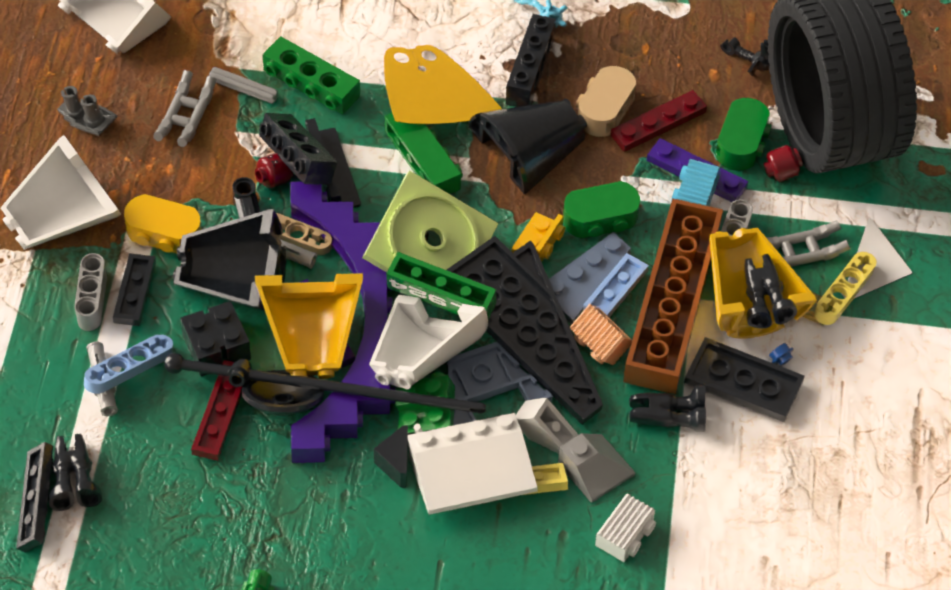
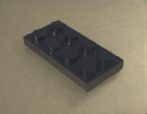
M705 337L685 376L684 383L693 387L697 384H705V391L785 423L804 382L805 375Z

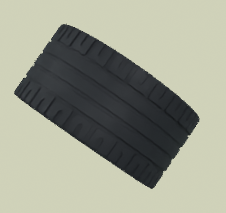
M778 0L772 9L768 28L770 78L782 127H784V132L789 144H791V148L797 149L803 166L813 173H822L903 155L910 147L915 133L917 92L915 90L916 81L914 80L913 61L907 44L908 40L891 0Z

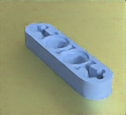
M154 335L89 368L84 375L85 389L90 393L100 394L165 361L167 355L172 353L173 341L166 335ZM143 356L146 358V360L137 361L133 359V357ZM119 366L124 368L125 370L122 372L113 371L111 368Z

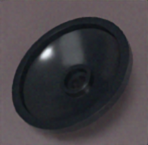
M286 370L267 371L291 375V373H288ZM307 376L308 378L318 379L315 376ZM249 380L242 386V395L248 404L257 410L275 416H292L315 407L324 397L323 390Z

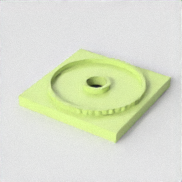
M409 170L362 258L387 272L396 253L400 252L447 270L490 240L498 223ZM426 231L436 232L441 239V244L439 246L429 245L425 240Z

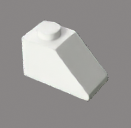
M548 398L526 400L516 414L520 428L528 439L558 454L560 446L578 436V433Z

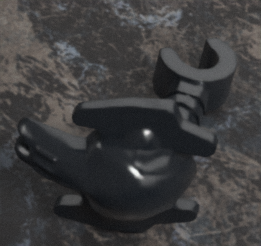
M733 37L730 41L727 39L720 45L724 53L728 55L736 54L752 62L751 67L747 71L751 76L755 74L756 70H769L768 40L765 39L764 43H761V50L756 53L741 47L736 37Z

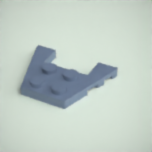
M498 342L456 355L447 361L448 375L455 385V399L478 402L518 388L525 401L548 398L552 403L551 393L547 389L544 391L531 374L528 375L519 367L520 363ZM454 410L453 426L476 421L472 412Z

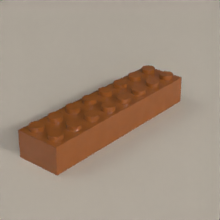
M672 198L625 364L624 383L676 395L711 264L710 235L719 232L723 209Z

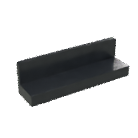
M315 118L305 120L306 130L337 161L331 185L322 184L324 191L327 192L328 202H353V208L360 207L361 201L336 129L329 128L319 131Z

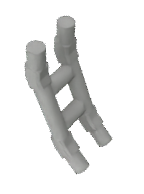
M184 70L171 105L153 135L154 139L161 141L168 135L172 124L185 127L177 143L181 147L186 146L195 136L200 120L212 99L217 79L207 76L199 100L186 97L193 73ZM181 106L194 109L191 118L177 115Z
M837 220L827 225L824 224L813 228V230L781 237H766L775 249L782 248L785 255L783 258L790 267L820 260H830L850 250L847 240L822 248V250H820L816 240L826 238L831 233L841 229ZM806 242L810 252L796 255L792 244Z

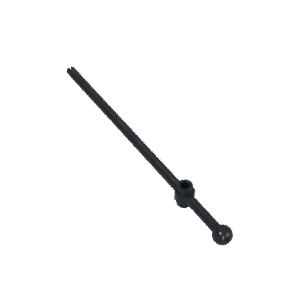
M170 353L165 359V369L169 373L178 374L182 370L228 376L230 384L235 387H241L249 380L480 414L486 411V405L480 402L254 370L251 363L246 359H240L234 362L232 366L185 360L178 353Z

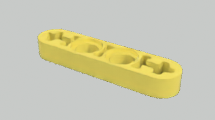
M858 252L821 297L814 312V317L819 323L824 325L834 324L869 280L877 264L876 258L868 252ZM866 264L862 271L858 269L859 265ZM853 277L858 283H849L845 278ZM833 293H842L846 298L838 299ZM829 305L832 306V311L826 313V310L829 308Z

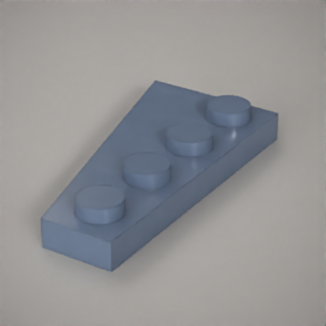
M614 232L549 278L564 316L571 325L583 311V304L624 255L631 252V247Z

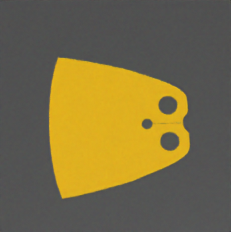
M417 45L413 49L391 47L385 52V85L396 122L412 124L470 121V118L477 113L502 109L465 69L443 51L432 45ZM423 51H431L437 58L429 61L424 59L421 53ZM396 53H403L409 57V61L406 63L398 62L395 60L394 55ZM424 66L426 71H420L418 67Z

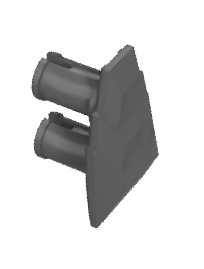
M67 86L61 91L64 103L57 110L72 127L99 136L118 117L115 113L98 105L96 96L92 94L83 96L84 99L81 98L80 100L77 88L74 86Z

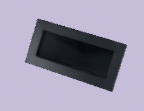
M408 426L400 427L374 448V463L402 488H406Z

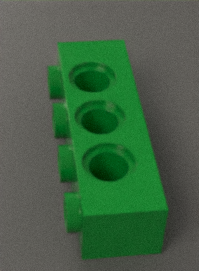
M281 36L262 54L263 69L268 75L282 80L289 87L296 88L305 93L309 98L323 103L330 110H335L343 115L360 97L359 79Z

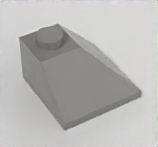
M581 433L559 447L558 463L564 464L568 477L591 503L635 476V471L602 434Z

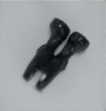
M769 254L762 255V268L756 269L752 258L745 259L744 263L747 284L746 294L753 304V307L747 311L746 319L749 326L762 329L772 325L771 315L765 302L766 295L771 300L773 317L776 324L782 325L787 323L797 315L795 303L791 299H784L783 297L784 283L780 280L775 264Z
M705 384L695 385L688 396L678 397L668 393L633 394L629 398V405L632 408L629 413L630 422L664 428L681 426L691 428L696 432H705L706 430ZM676 410L690 411V412H687V413H677Z
M80 433L75 434V450L67 451L64 436L56 437L52 469L57 480L56 485L49 494L48 500L49 506L57 511L68 510L74 504L70 478L72 472L76 474V497L81 506L94 507L102 501L101 489L90 478L89 473L92 469V461L89 458L84 437Z

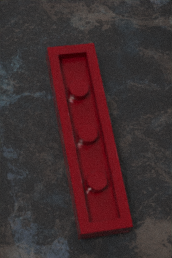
M691 90L612 128L610 136L623 152H626L706 113L707 105L694 90Z
M224 360L222 365L232 366L234 362ZM218 375L191 448V453L194 456L219 460L242 396V386L235 387L231 385L228 376Z

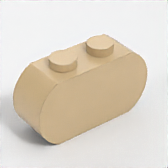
M608 66L600 69L595 78L591 77L587 85V91L585 94H580L576 102L578 115H582L587 124L584 132L597 137L609 136L611 129L620 124L635 100L636 79L630 71L618 66Z

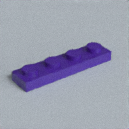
M659 138L647 154L648 162L679 177L683 165L687 166L690 159L714 165ZM720 167V177L714 194L730 202L739 200L748 186V181Z

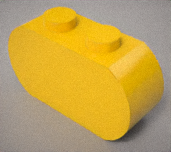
M147 194L133 198L124 210L127 235L131 241L142 246L155 247L167 253L173 252L177 254L178 246L181 245L182 235L201 230L200 215L194 207Z

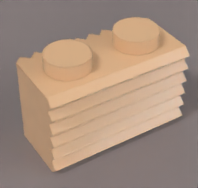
M589 304L570 326V329L575 333L574 339L583 347L587 345L592 350L590 355L600 364L604 362L611 365L616 364V361L623 356V353L626 352L632 343V339L599 307Z

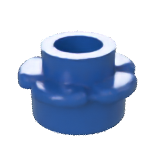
M786 343L779 345L769 354V357L772 359L771 363H778L779 366L785 365L793 358L791 352H793L794 348H789Z

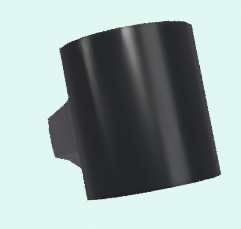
M247 177L235 180L232 185L233 203L236 207L238 218L261 212L254 181Z

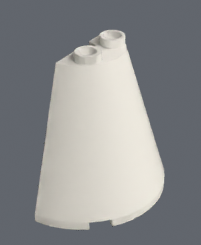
M64 135L59 138L1 207V210L6 215L2 220L11 232L15 229L17 230L19 235L16 237V240L24 250L121 215L118 208Z
M398 295L370 361V366L376 373V380L382 385H389L390 383L404 389L411 388L413 384L483 336L488 327L485 307L462 304L457 311L462 322L431 318L428 316L420 298Z

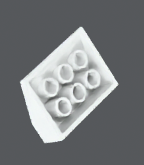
M515 413L407 435L410 462L429 515L538 491L522 430Z

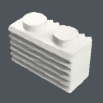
M626 494L597 533L595 546L622 562H625L629 555L634 557L641 546V538L644 535L649 536L656 525L654 521V508H650L649 505H645L639 499Z

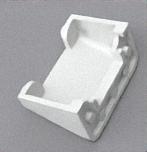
M59 0L61 2L58 4L67 14L73 11L108 40L106 46L116 54L119 51L126 53L163 27L171 18L153 0Z

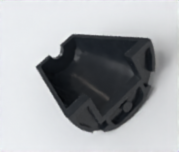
M565 98L560 101L477 113L470 118L468 128L482 144L489 141L490 138L511 161L510 178L522 193L526 194L585 140L584 129L587 127L584 117L580 114L577 115L570 101Z
M268 209L182 235L181 245L177 249V256L181 261V265L173 272L174 284L249 308L265 311L255 284V276L282 275V283H284L286 274V246H281L282 242L279 238V235L283 234V229L274 209Z

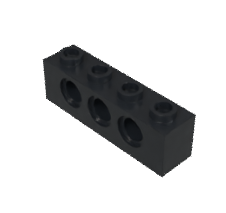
M532 14L506 85L505 105L520 107L532 104L555 39V18Z
M265 113L259 128V136L275 153L280 155L282 161L304 184L331 185L337 161L292 114Z

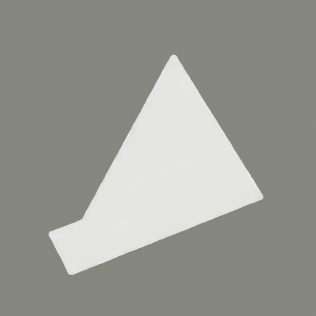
M869 218L857 253L868 252L876 258L877 264L872 276L855 298L912 273L874 221ZM866 264L859 265L858 269L862 271ZM848 278L849 283H858L855 278Z

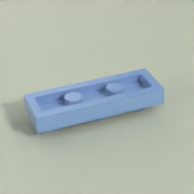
M626 253L583 304V311L589 304L599 307L610 318L648 272L649 265Z

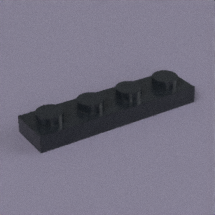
M43 442L27 452L16 549L24 553L42 544L45 537L44 528L48 512L47 501L51 486L50 474L53 465L54 447L47 442Z

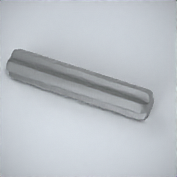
M213 67L209 73V76L217 79L216 83L266 102L275 103L278 98V90L223 69Z

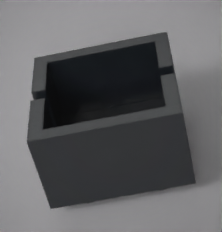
M231 301L208 308L207 314H204L202 310L180 318L182 336L193 361L222 365L221 350L224 348L226 361L251 360L249 339ZM199 372L200 377L208 375L207 373Z

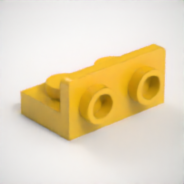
M535 212L513 245L511 252H515L531 240L541 262L544 258L548 259L553 251V244L556 240L560 241L564 235V216L558 214L556 219L553 220Z

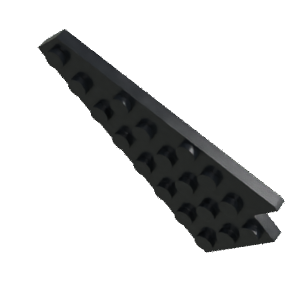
M494 236L447 269V271L496 289V305L488 320L486 331L529 374L547 389L580 424L583 425L601 411L602 401L531 240L512 253Z

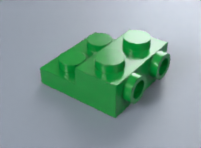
M441 372L432 373L430 378L419 380L409 389L397 387L396 389L398 391L455 399L454 383L449 375ZM396 401L395 406L399 410L398 429L402 426H408V435L416 434L415 424H420L423 432L453 426L454 424L453 409Z

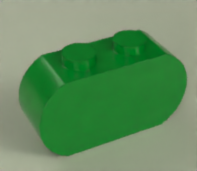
M740 98L731 102L718 137L715 153L717 160L724 167L736 171L747 170L754 166L757 156L762 157L766 145L763 139L769 138L772 124L768 123L770 111L764 103L753 98Z
M623 181L571 191L564 201L563 224L570 234L578 238L597 237L601 234L622 232L630 229L638 220L639 193L632 185Z

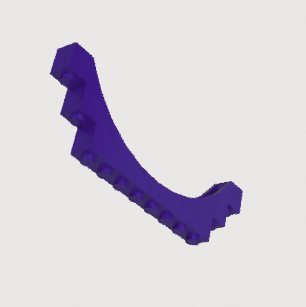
M291 182V218L328 232L332 237L331 247L340 255L352 274L363 273L360 294L365 314L364 335L355 361L342 382L395 390V387H390V383L389 385L379 383L375 378L376 373L370 366V361L388 320L387 313H390L392 310V297H387V291H392V289L388 288L386 272L362 258L381 222L359 223L358 212H353V202H327V192H322V184ZM321 234V237L325 240L326 235ZM332 392L321 405L291 425L292 463L325 462V452H330V439L358 438V427H363V415L390 414V404L395 403V401Z

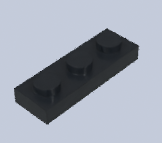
M129 253L113 313V323L140 326L156 265L155 256Z

